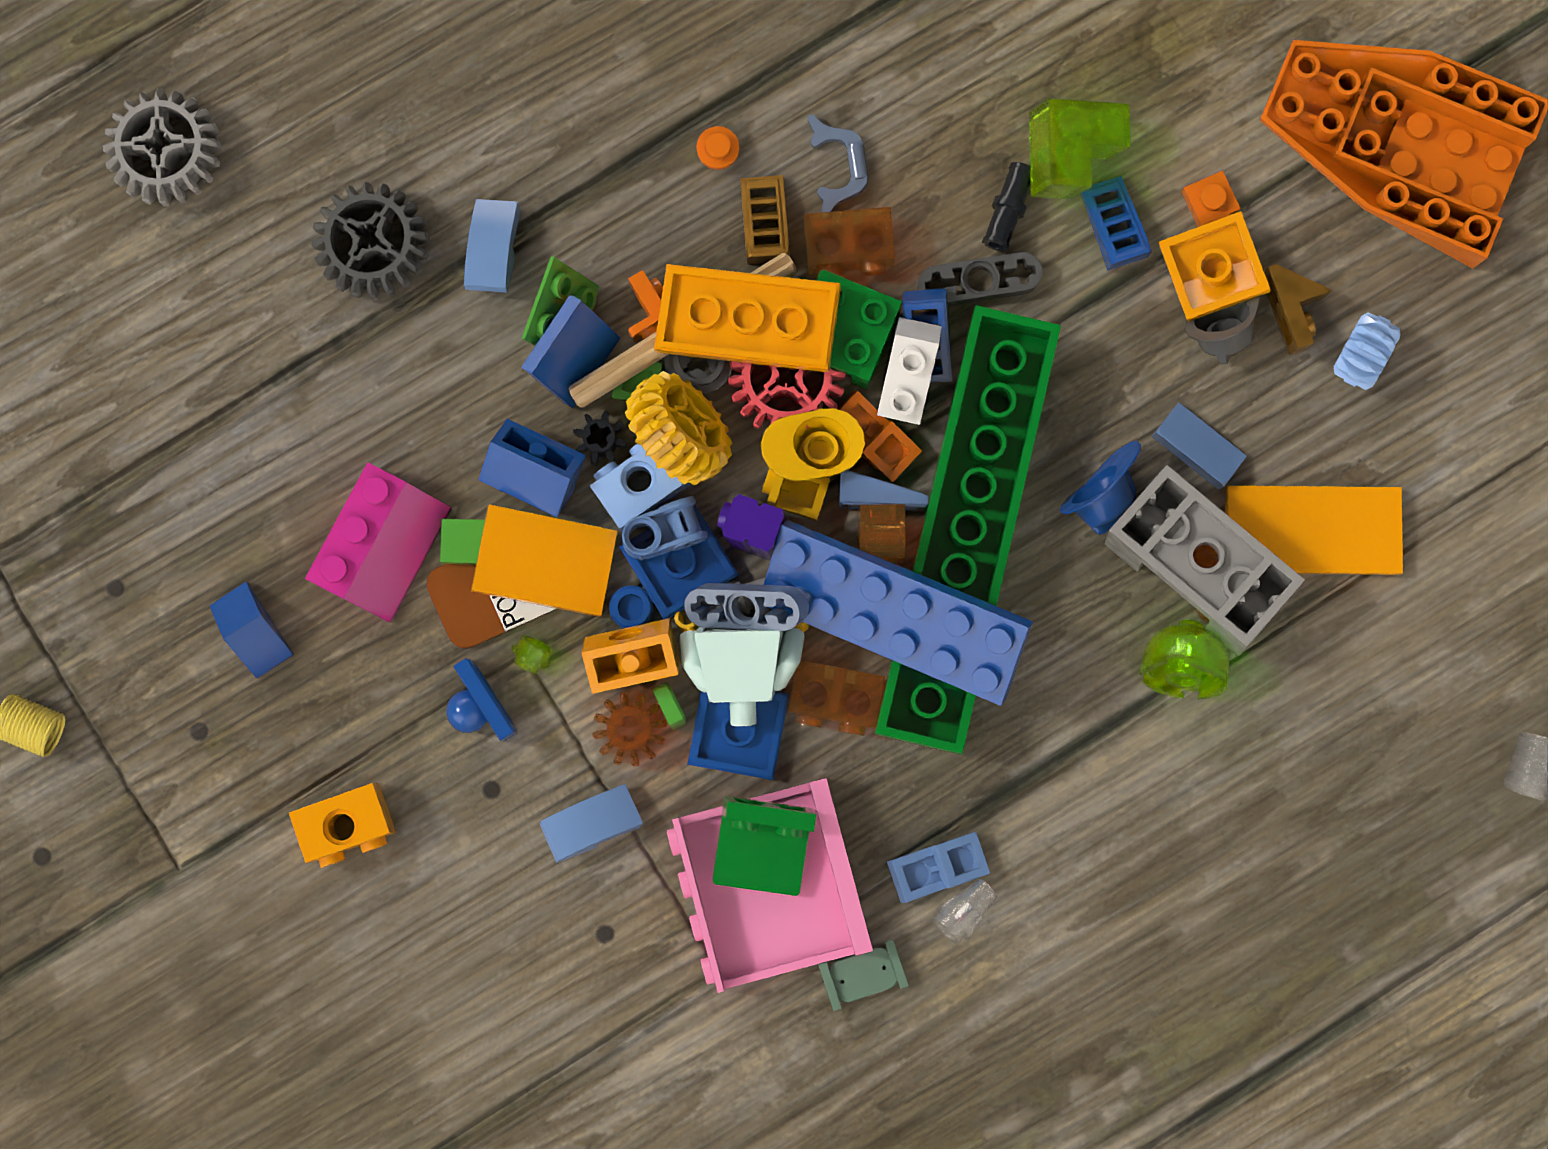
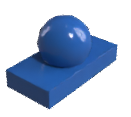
M465 658L453 667L468 690L457 692L450 698L447 704L446 716L451 726L462 733H473L480 730L488 721L499 740L503 742L518 734L516 726L475 661Z

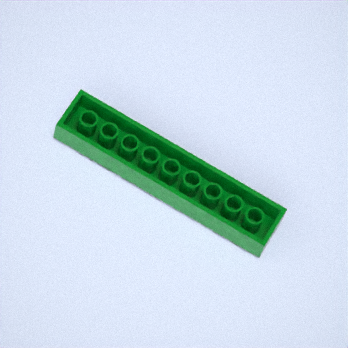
M976 305L970 319L912 572L997 606L1061 325ZM891 660L873 735L952 754H963L976 695Z

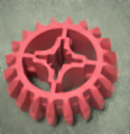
M730 362V368L742 373V375L729 377V386L743 388L732 395L733 403L748 401L741 409L740 414L743 418H746L754 412L758 413L753 423V427L756 429H760L766 419L771 421L772 424L774 421L790 415L811 412L821 408L837 409L838 405L828 397H842L844 394V388L832 384V382L844 380L846 373L831 369V367L829 372H822L823 386L818 396L813 400L803 383V378L810 370L778 367L780 371L787 369V374L789 370L794 372L798 370L794 381L797 389L794 386L787 388V383L785 387L777 385L779 382L777 366L766 365V368L771 373V378L763 386V390L756 395L750 381L755 364ZM779 397H788L795 401L797 405L800 404L802 409L789 412L778 411L768 407L766 404L769 401L773 402Z

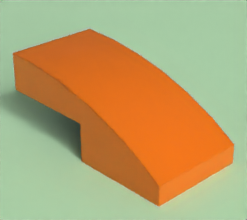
M853 391L837 408L847 412L858 421L864 432L865 441L861 456L890 482H894L922 452L895 423L888 421L885 417L878 416V410L859 391Z

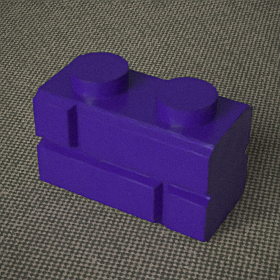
M738 494L734 497L732 503L727 501L724 503L717 526L722 528L723 536L733 548L750 554L754 552L756 556L771 561L780 527L788 518L780 508L766 503L760 505L757 500Z

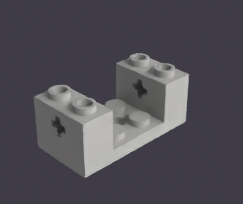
M1168 465L1164 467L1111 527L1104 543L1137 572L1143 565L1148 567L1210 620L1205 629L1238 657L1305 581L1304 578ZM1202 545L1212 547L1218 554V563L1212 568H1202L1197 565L1193 558V552L1197 547Z

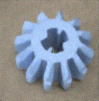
M1369 312L1362 315L1334 365V374L1343 378L1344 382L1354 387L1358 386L1364 390L1373 387L1400 339V328L1391 324L1390 320L1380 315L1376 316Z

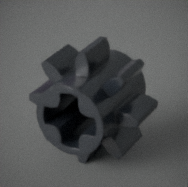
M604 411L601 419L593 420L590 415L585 414L587 425L584 429H573L574 435L583 439L584 442L575 450L582 454L589 451L592 454L591 464L593 466L598 464L599 458L608 457L610 462H616L613 454L616 448H627V443L616 436L625 428L623 423L619 422L612 426L609 423L608 411ZM599 429L602 434L611 433L606 437L608 442L606 447L601 448L597 443L589 445L594 441L592 435L594 431Z

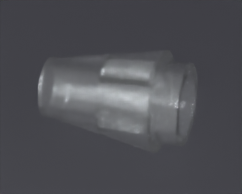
M977 879L974 884H971L937 908L938 914L932 919L933 923L955 944H959L963 939L969 940L991 907L992 902L997 898V895L988 884L981 879Z

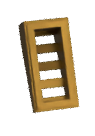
M783 175L740 178L747 264L767 263L781 253H786L790 256ZM775 188L776 196L750 198V190ZM777 205V212L752 213L751 210L753 206ZM778 221L777 228L753 229L754 222ZM779 237L780 243L754 245V238Z

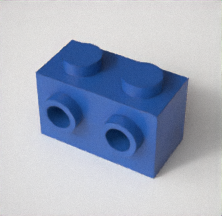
M507 418L489 444L479 481L522 500L539 510L558 517L573 494L586 455Z

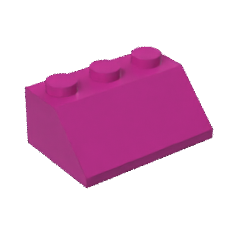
M367 462L305 579L391 623L441 530L442 519L447 518L452 508L411 484Z

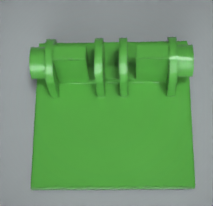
M551 256L521 339L536 346L570 295L578 298L593 310L600 286L559 259Z

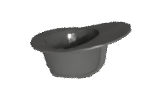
M1261 295L1186 322L1185 331L1190 338L1197 340L1205 353L1217 356L1221 364H1228L1232 354L1247 348L1254 339L1255 317Z

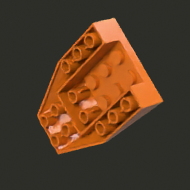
M1293 40L1259 121L1362 209L1474 269L1488 258L1503 218L1499 217L1498 214L1525 148L1536 140L1548 110V99L1429 50Z

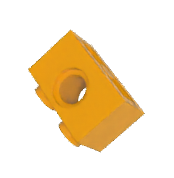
M670 618L587 636L584 639L581 653L592 694L679 674L680 656Z
M370 783L289 812L305 863L318 861L320 868L345 860L343 851L360 846L362 853L385 846L387 845L385 836L396 833L380 783ZM342 814L351 817L355 826L353 834L346 840L338 837L334 830V823Z

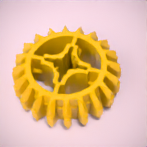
M664 371L658 375L654 374L649 379L646 378L636 386L637 389L626 400L628 409L625 411V414L631 421L628 425L629 429L637 436L635 442L642 445L646 451L645 456H650L655 461L656 468L666 470L668 477L671 479L677 477L679 482L683 484L689 482L695 486L700 482L713 478L722 471V467L728 463L727 460L732 456L730 448L732 440L727 435L729 431L728 426L723 424L720 419L722 414L716 412L712 406V401H708L703 396L702 390H696L688 379L682 381L679 375L675 373L670 375Z

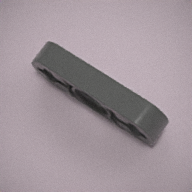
M1027 252L934 265L922 272L917 290H926L925 286L930 285L933 276H939L941 283H949L955 280L953 272H961L959 284L963 294L956 295L957 286L944 288L947 289L948 306L1024 295L1032 292L1039 284L1042 277V265L1034 255ZM1018 263H1023L1025 270H1032L1034 273L1029 275L1026 284H1021L1019 277L1005 278L1003 282L1006 288H999L1000 274L996 266L1002 265V274L1014 272ZM984 269L990 274L992 284L987 290L975 291L969 286L967 276L972 270Z

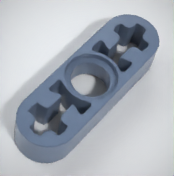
M706 583L691 591L687 595L684 604L685 612L691 622L700 627L787 631L804 621L809 612L808 600L801 590L793 586ZM739 596H746L753 602L755 606L754 617H746L740 612L737 605ZM705 598L707 604L719 605L724 601V605L709 612L708 607L701 605V600ZM784 601L786 607L793 609V613L789 616L785 609H773L768 612L769 607H774Z

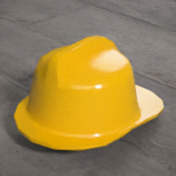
M835 408L818 409L778 419L765 430L761 441L762 456L768 467L778 476L791 481H808L829 478L840 474L856 464L861 458L865 446L864 432L858 421L847 412Z

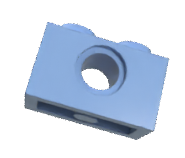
M636 444L629 450L632 457L619 466L613 461L597 471L593 476L596 482L590 485L592 491L621 532H623L626 523L632 518L658 509L692 485L689 482L686 484L679 482L677 477L671 479L668 477L666 470L656 468L655 461L650 456H645L646 451L639 444ZM641 470L649 473L652 480L650 486L645 491L635 492L628 488L627 481L633 472Z

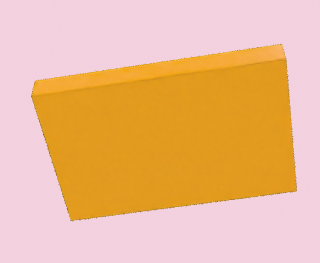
M489 504L471 592L600 617L603 610L617 531Z

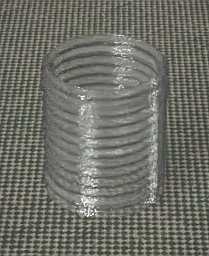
M1528 732L1519 733L1520 737L1517 739V747L1514 748V755L1511 756V763L1508 764L1507 776L1504 777L1505 782L1502 784L1505 788L1519 794L1547 801L1548 738Z

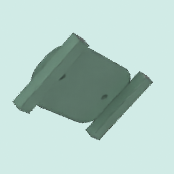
M893 939L885 942L887 949L874 948L871 952L838 960L830 968H828L827 962L818 964L833 1011L842 1009L839 1000L852 1002L888 990L897 981L900 989L909 986Z

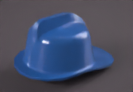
M1132 441L1113 453L1083 486L1072 493L1061 504L1060 512L1062 514L1075 512L1093 532L1099 535L1109 531L1136 500V487L1128 469L1139 455L1141 444L1138 441Z

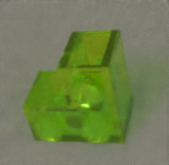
M1049 98L1029 112L1031 197L1072 199L1091 188V158L1110 159L1131 147L1129 104Z

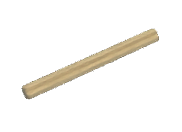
M781 253L751 273L791 278L796 275L797 270L790 256L786 253ZM656 332L570 385L568 388L569 393L575 403L580 408L587 406L667 356L668 354L656 353L654 350Z

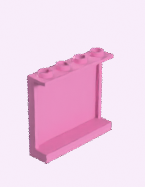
M827 778L751 798V800L812 808L817 814L814 832L809 831L801 888L797 896L721 886L713 883L712 876L723 806L672 819L674 828L667 830V835L673 856L681 854L685 871L678 873L684 899L693 897L697 913L689 916L693 935L696 942L704 940L708 954L707 958L701 959L703 973L707 985L715 983L718 993L724 992L727 988L853 954L860 955L873 951Z

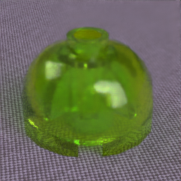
M1182 620L1178 624L1166 626L1158 630L1147 642L1142 655L1140 676L1144 674L1143 683L1158 693L1184 699V692L1182 690L1199 691L1198 699H1209L1220 696L1227 690L1229 653L1223 641L1214 632L1205 628L1202 623L1195 620Z

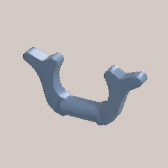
M810 114L808 116V123L814 133L811 138V146L817 149L825 143L840 142L846 147L851 176L848 185L840 189L820 187L817 190L818 197L823 201L820 213L821 219L827 221L838 205L860 195L867 186L868 174L864 145L860 136L854 131L829 127L820 122L815 115Z

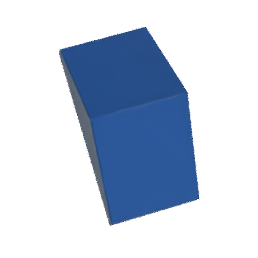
M248 582L243 583L210 605L224 641L255 678L258 679L294 655Z

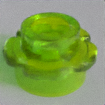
M522 635L519 643L511 646V651L516 655L515 664L526 671L537 673L539 669H548L551 664L549 659L553 653L552 648L536 638Z

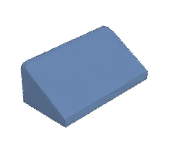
M1179 402L1151 436L1218 490L1227 484L1246 458L1244 453Z

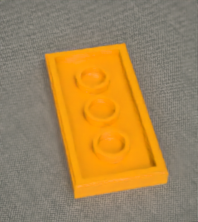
M667 264L654 350L656 353L829 372L841 285L834 282Z
M1225 487V514L1298 574H1403L1402 487Z

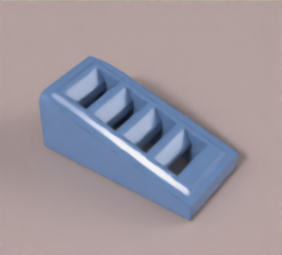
M849 470L840 473L839 507L841 509L923 512L928 505V496L923 493Z

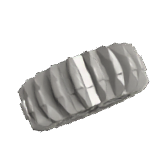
M157 88L154 100H151L145 92H140L139 100L141 104L137 106L130 100H124V106L128 112L125 116H122L120 113H112V118L119 125L117 128H105V134L114 142L103 145V151L107 155L112 156L106 162V167L111 172H117L114 177L116 184L120 187L127 186L126 193L132 198H136L141 194L142 201L149 205L158 197L160 204L169 206L173 194L180 203H186L187 196L185 191L188 189L196 195H201L202 190L197 185V182L201 178L205 182H213V176L207 171V168L220 167V160L212 155V153L222 150L221 142L213 139L220 131L215 123H209L212 115L205 108L198 110L199 103L195 98L190 97L184 101L182 93L175 90L168 99L165 91ZM169 118H177L189 123L192 127L194 138L186 139L184 135L174 134V128L169 124ZM150 123L148 131L142 136L136 137L141 129ZM165 139L170 144V146L163 147V142L165 141ZM156 149H162V154L159 155ZM132 157H140L143 161H151L152 168L156 171V178L145 177L137 173ZM190 158L188 163L180 171L175 173V169L178 163L184 159Z

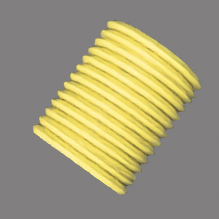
M14 693L8 695L0 705V740L20 747L25 751L28 750L43 758L53 752L64 730L65 715L51 708L48 709V707H44L39 703L36 704V702L31 700L28 701L27 698L24 699Z

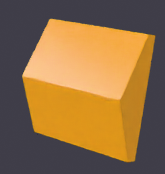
M1241 211L1159 241L1161 252L1187 322L1271 292Z

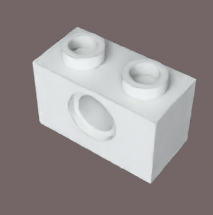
M899 317L880 398L878 416L920 425L942 326Z

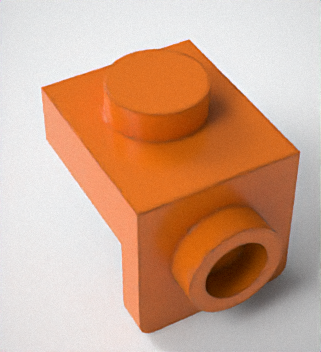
M643 270L628 278L630 288L648 316L628 329L634 343L642 339L644 340L657 332L663 286L657 277L649 281Z

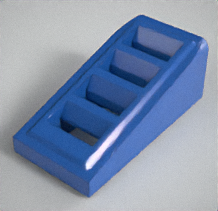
M1122 176L1080 189V194L1107 271L1148 258L1152 250ZM1112 191L1116 192L1117 199L1099 205L1096 204L1094 197ZM1121 207L1123 214L1103 220L1101 213ZM1124 222L1127 223L1128 229L1109 235L1107 228ZM1132 238L1133 245L1118 250L1115 249L1113 243Z
M947 289L904 292L902 299L903 318L942 326L939 341L941 347H938L936 359H942V365H935L933 367L930 383L952 381ZM924 309H937V310H938V311H936V312H920V313H914V310H924Z

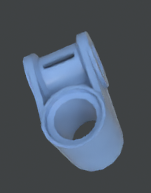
M690 496L673 501L657 510L629 520L622 532L623 547L627 554L634 559L646 560L707 540L709 535L707 531H702L693 507L697 503L695 497ZM679 515L682 516L688 532L684 531ZM643 527L652 531L655 538L652 545L646 549L634 547L629 541L633 530Z

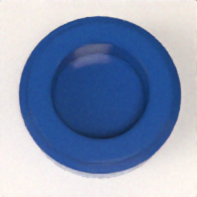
M622 587L614 593L610 600V615L621 628L646 624L653 615L652 599L640 587Z

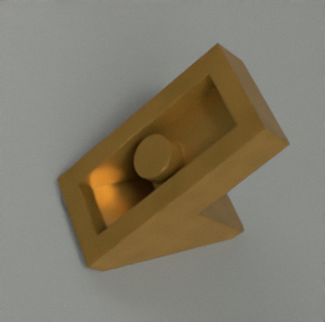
M1278 264L1269 266L1264 273L1271 292L1266 294L1290 356L1309 348L1314 343L1313 336L1316 335L1314 321L1308 311L1303 312L1302 306L1324 299L1331 290Z

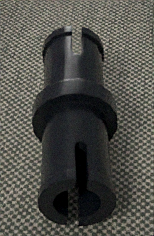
M1011 162L1001 194L995 196L992 203L994 213L986 235L982 240L986 247L1000 252L1008 251L1019 218L1024 217L1027 209L1024 202L1032 180L1036 175L1033 167L1021 162Z

